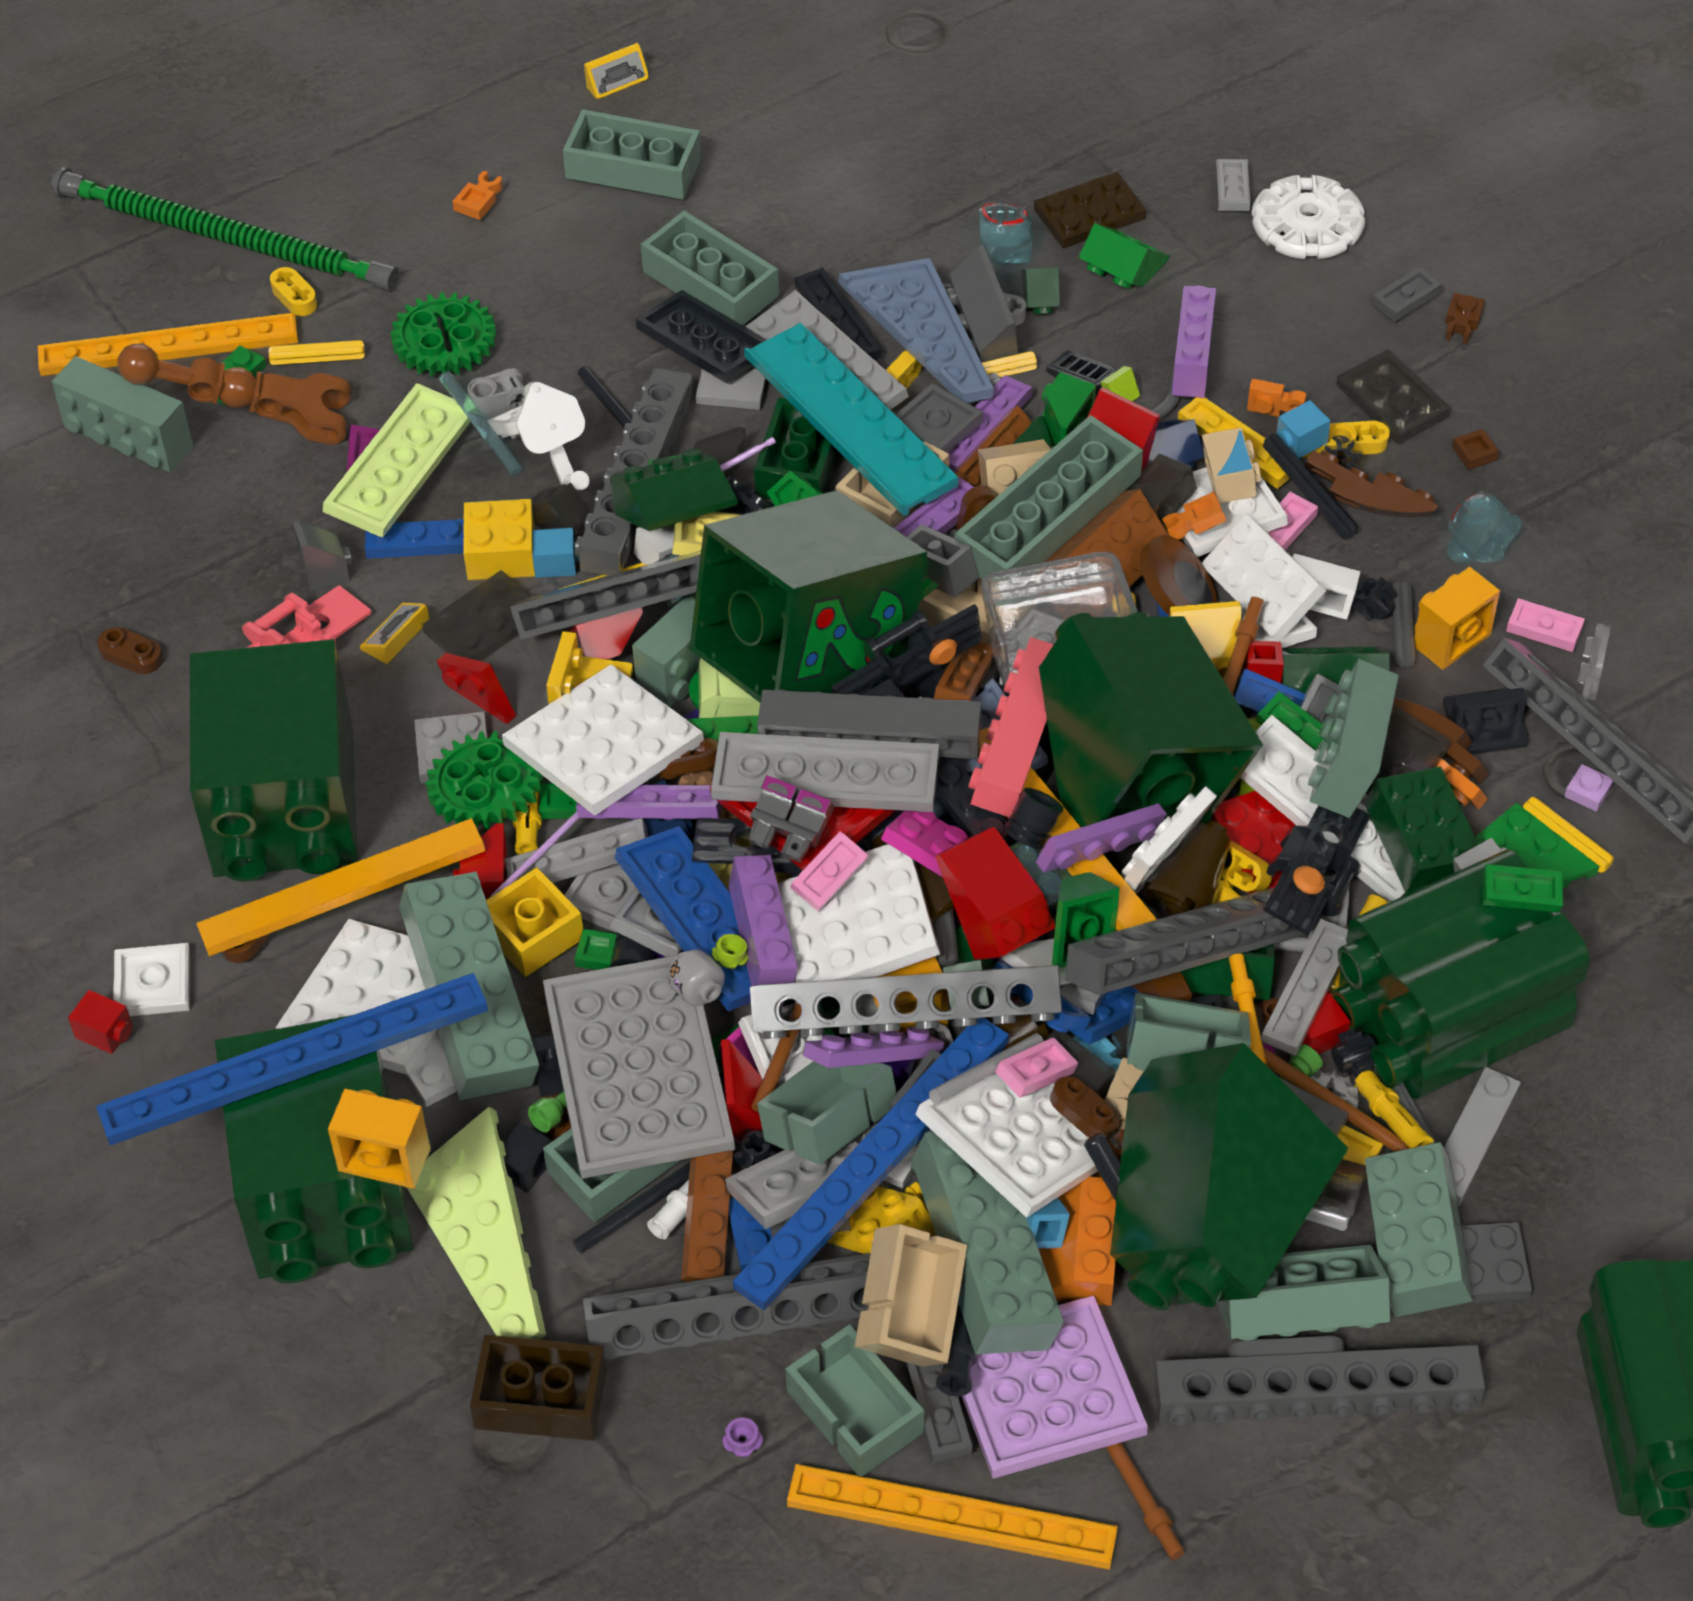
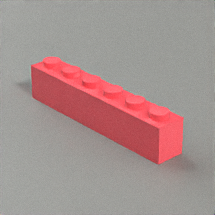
M1030 637L1026 650L1018 649L1012 669L1018 670V672L1010 671L1004 688V692L1009 693V696L1001 695L995 713L996 716L1001 718L1000 720L993 718L986 737L992 743L984 742L977 762L983 765L982 769L974 768L968 788L975 790L971 805L1007 817L1013 814L1012 810L1023 790L1047 722L1038 667L1054 644Z

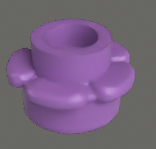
M742 1417L736 1418L728 1424L725 1429L726 1435L722 1441L728 1452L733 1451L737 1457H747L753 1453V1450L760 1448L763 1436L758 1432L759 1427L751 1419ZM745 1436L746 1440L740 1441L739 1437Z

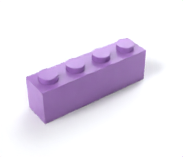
M1200 285L1184 286L1172 395L1205 398L1216 288H1207Z
M734 856L728 887L740 937L747 943L746 953L748 961L746 965L751 986L795 982L798 967L771 856Z

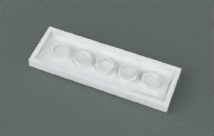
M1271 715L1256 731L1263 746L1240 778L1293 823L1307 826L1318 806L1309 802L1312 786L1308 785L1312 770L1318 765V762L1313 761L1316 751ZM1365 793L1357 808L1368 813L1364 805V801L1367 797V794ZM1369 818L1350 856L1358 860L1361 865L1357 877L1384 900L1391 902L1402 897L1405 891L1371 818ZM1328 831L1322 832L1328 841L1332 843L1339 842L1333 833Z

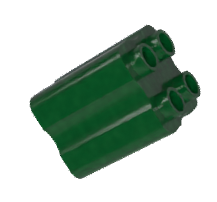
M1510 849L1499 852L1351 919L1346 937L1347 944L1338 949L1337 956L1341 968L1339 987L1332 990L1331 995L1350 1020L1349 1030L1360 1028L1364 1034H1369L1373 1038L1376 1045L1371 1048V1058L1374 1061L1373 1066L1382 1082L1389 1088H1394L1403 1083L1413 1099H1419L1560 1033L1573 1025L1577 1011L1576 990L1579 983L1585 981L1590 963L1588 949L1580 934L1562 912L1483 905V869L1486 864L1527 868L1519 856Z
M1648 1259L1612 1263L1600 1268L1593 1276L1589 1289L1592 1306L1580 1318L1576 1331L1618 1512L1627 1516H1640L1642 1524L1646 1527H1672L1688 1520L1691 1516L1690 1508H1693V1259L1683 1261Z

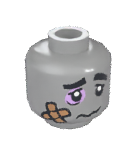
M699 949L679 953L672 960L668 973V982L671 988L686 1003L692 1006H700L718 998L724 984L725 974L722 968L706 952Z

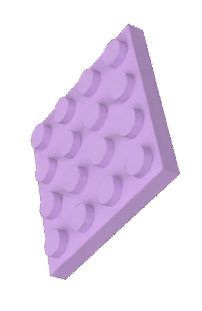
M1094 1296L1058 1305L1064 1323L1049 1350L977 1354L976 1362L970 1370V1376L973 1381L971 1392L962 1396L992 1479L1147 1435V1423Z

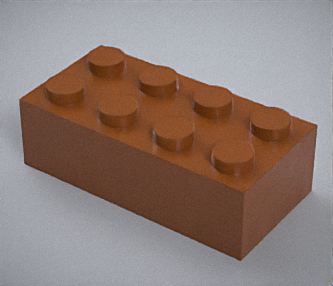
M1141 489L1124 491L1031 575L1034 579L1097 567L1102 591L1048 602L1053 610H1055V613L1063 614L1071 603L1080 602L1090 607L1099 616L1142 575L1140 553L1143 546L1157 536L1168 535Z

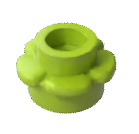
M725 934L718 939L716 947L712 949V957L722 967L734 969L738 965L743 966L748 961L746 953L747 943L738 935Z

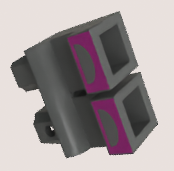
M766 775L761 786L762 792L757 805L750 815L754 823L749 840L752 844L769 849L775 833L782 834L787 837L781 854L789 859L801 862L810 846L816 848L834 810L831 800L801 788L798 790L794 785Z

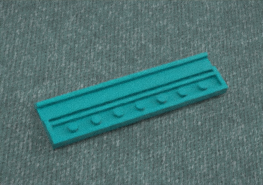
M801 322L751 349L748 347L744 349L745 358L903 516L909 514V509L922 501L927 504L958 486V476Z

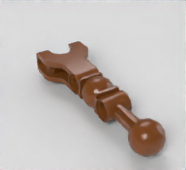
M143 343L131 344L125 347L117 359L119 374L133 385H144L153 381L154 378L188 385L189 396L199 402L212 401L213 404H216L219 398L231 408H243L249 405V412L253 413L254 411L260 416L289 423L303 437L310 441L335 445L342 442L346 437V420L342 415L328 410L345 407L351 398V386L343 378L325 373H316L306 379H295L271 373L262 374L257 371L256 377H254L251 372L242 367H231L224 370L225 363L219 364L210 358H198L193 361L191 367L159 360L156 352Z

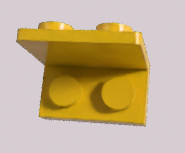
M563 631L546 684L548 704L561 698L566 693L570 694L572 689L609 665H613L631 679L633 665L627 662L583 656V649L578 648L577 634Z
M878 1186L849 1217L851 1230L835 1233L827 1243L867 1254L871 1253L875 1229L901 1224L930 1233V1237L936 1234L930 1215L919 1197Z

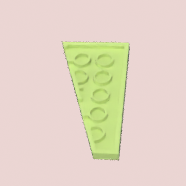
M488 1107L426 1159L415 1189L408 1187L407 1189L496 1336L541 1340L546 1335L537 1291L532 1288L528 1270L531 1267L528 1253L524 1251L521 1235L524 1233L512 1179L507 1175L503 1157L506 1155L503 1141L499 1139L496 1126L499 1123L497 1111Z

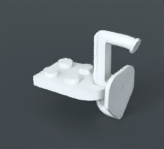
M529 382L524 387L525 399L522 405L485 421L489 434L501 435L502 438L511 436V439L521 437L524 446L529 451L537 454L548 452L560 484L567 489L584 490L589 485V476L584 471L573 472L563 448V444L579 437L585 428V419L577 399L543 383Z

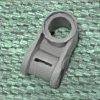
M514 368L506 369L500 373L473 379L468 384L469 406L475 408L474 419L487 421L523 404L525 386L523 384V376L519 370Z

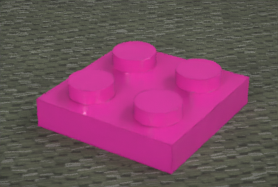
M904 811L886 827L881 840L943 877L935 855L969 837H967L962 829L952 825L949 826L936 818L933 812Z

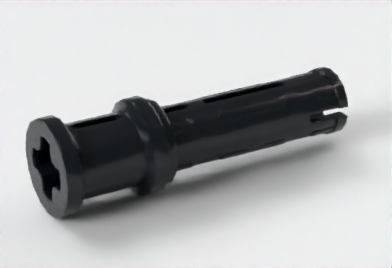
M959 1303L957 1305L948 1363L943 1364V1369L938 1374L936 1380L937 1388L942 1393L953 1397H961L971 1392L973 1381L970 1376V1370L977 1358Z

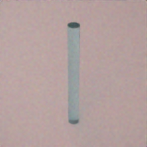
M449 371L444 372L439 377L441 383L511 476L519 474L522 470L520 464Z

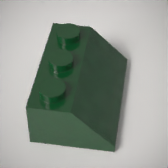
M700 449L685 450L682 452V456L672 459L667 457L658 458L652 461V465L645 467H627L623 469V473L611 476L615 515L647 531L737 505V498L716 458L702 453Z
M1380 646L1282 648L1284 666L1281 684L1306 694L1316 674L1339 684L1345 670L1352 671L1358 659L1389 671V653Z
M1274 944L1241 953L1244 956L1248 979H1251L1254 984L1256 996L1253 999V1003L1260 1002L1261 999L1270 1000L1274 967ZM1229 957L1180 971L1191 992L1202 993L1203 996L1220 994L1221 998L1233 996L1231 983L1234 981Z

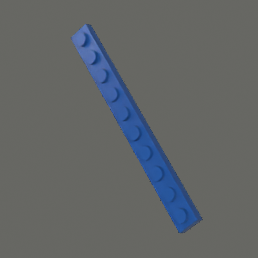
M473 972L97 1105L96 1108L109 1145H113L487 1012V1002Z
M983 1017L977 1018V1025L967 1026L733 1280V1289L765 1311L918 1143L924 1133L929 1131L930 1128L915 1115L919 1105L930 1098L929 1092L1000 1053L1009 1043V1034Z

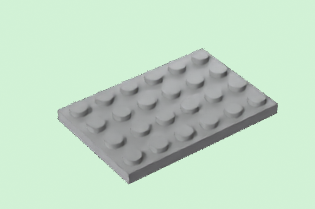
M676 956L543 980L581 1179L735 1150L734 1138L703 1005L692 1006L686 1003L671 988L668 982L670 964Z

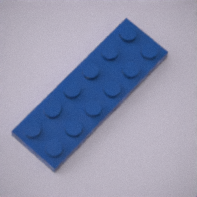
M680 826L616 848V861L683 951L699 949L706 952L713 959L712 949L716 947V942L721 936L725 934L740 936L730 892L708 863L692 862L693 844ZM715 961L725 974L724 984L718 999L726 1010L731 1011L751 1003V982L747 965H738L734 969H728Z

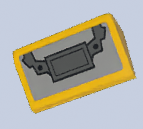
M638 43L584 64L586 87L596 99L648 79V71Z
M402 602L360 645V650L388 664L430 620L427 605Z

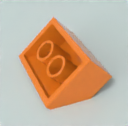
M1088 1177L1058 1197L1070 1213L1062 1247L1038 1248L1056 1301L1072 1302L1094 1296L1098 1305L1111 1306L1115 1259L1110 1255L1116 1201L1102 1178Z

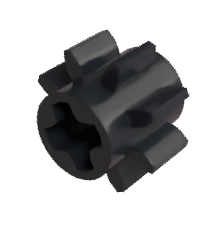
M1339 436L1336 441L1337 445L1334 447L1330 445L1324 446L1325 451L1336 457L1338 451H1344L1346 456L1351 455L1347 459V464L1341 466L1348 470L1351 467L1360 470V465L1355 462V459L1361 458L1363 451H1354V439L1346 444L1342 443V439Z
M1380 577L1378 581L1374 578H1368L1357 586L1355 595L1358 599L1354 600L1352 604L1368 621L1372 617L1374 619H1383L1393 611L1395 605L1392 599L1398 594L1383 577Z
M1355 1029L1338 1034L1340 1042H1337L1336 1046H1333L1331 1049L1332 1058L1337 1069L1341 1073L1348 1072L1349 1075L1354 1074L1355 1078L1364 1071H1372L1370 1065H1373L1374 1061L1371 1058V1048L1376 1045L1373 1038L1369 1034L1362 1035L1361 1031L1356 1033Z
M746 1129V1134L742 1140H734V1151L736 1152L733 1155L735 1167L743 1165L744 1169L749 1168L777 1154L779 1147L765 1141L763 1130L751 1131Z

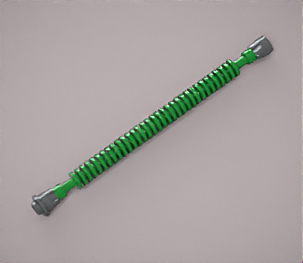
M62 167L55 172L51 180L54 194L60 198L67 196L78 200H83L84 198L89 200L100 199L104 201V205L108 209L141 217L142 219L219 240L220 242H226L227 244L295 264L298 263L299 265L339 277L345 272L355 274L356 278L368 281L369 285L387 291H393L399 280V269L396 266L377 261H352L348 259V254L344 251L311 243L307 240L260 228L259 226H253L252 224H246L242 221L239 222L235 219L161 199L115 184H111L107 189L99 187L98 183L85 179V176L74 173L68 167Z

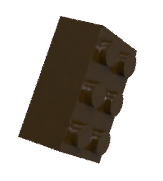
M484 1334L470 1403L474 1428L594 1441L607 1371L604 1346Z

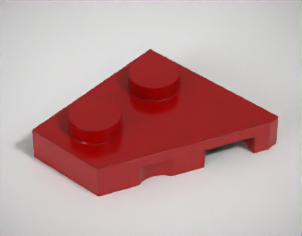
M445 653L436 661L443 673L442 679L449 688L505 724H508L516 717L490 663Z

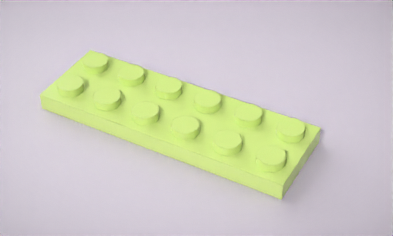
M416 383L323 502V512L383 538L472 421L475 408Z

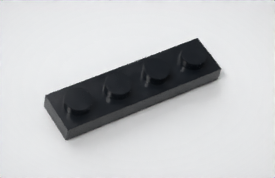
M823 267L794 278L795 288L800 295L872 359L881 358V347Z

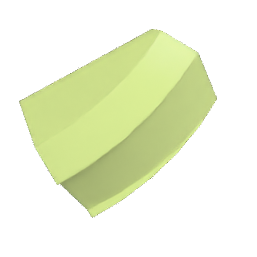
M703 659L699 660V718L759 715L760 702Z

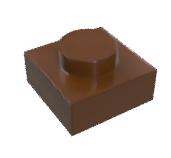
M1483 429L1453 438L1452 448L1468 470L1496 461L1498 458L1499 450Z

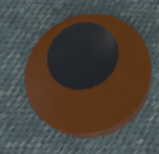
M1159 535L1143 546L1140 553V565L1144 580L1152 596L1168 616L1170 607L1218 603L1216 591L1208 572L1197 556L1185 544L1174 537Z

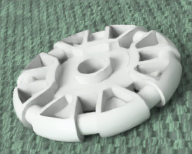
M1293 175L1271 183L1269 189H1263L1259 193L1251 212L1254 217L1252 220L1254 230L1267 246L1272 244L1276 247V252L1305 260L1306 256H1317V260L1326 259L1345 252L1347 245H1354L1359 240L1365 227L1364 208L1359 198L1349 188H1342L1340 182L1318 175H1311V178H1300V175ZM1301 190H1311V193H1301ZM1312 213L1315 214L1314 216H1305ZM1282 231L1286 233L1284 236L1280 235Z

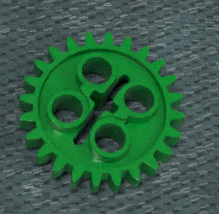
M441 292L438 299H434L431 294H427L428 301L426 302L416 298V306L413 307L406 304V313H397L398 321L392 322L393 331L390 334L394 354H398L399 362L406 361L407 369L416 366L417 374H421L427 369L429 370L430 377H433L437 371H441L442 376L447 377L448 371L451 370L456 375H460V368L464 367L471 371V363L482 364V356H490V347H495V324L493 315H489L488 307L481 308L479 300L470 303L469 295L464 296L460 300L457 297V292H454L450 298H446L444 292ZM436 317H439L442 322L445 338L449 342L451 352H448L445 347L442 331L438 327Z
M480 731L478 739L475 740L467 734L463 744L453 740L454 749L450 751L442 748L440 751L443 759H433L434 769L427 770L429 780L425 784L430 804L434 806L437 816L443 814L447 824L453 820L458 824L472 818L476 828L478 824H483L484 829L488 831L491 823H504L503 819L507 817L516 822L515 812L528 813L526 802L536 803L535 793L542 791L540 783L543 780L542 774L504 746L503 739H499L498 731H494L490 738H485L484 732Z

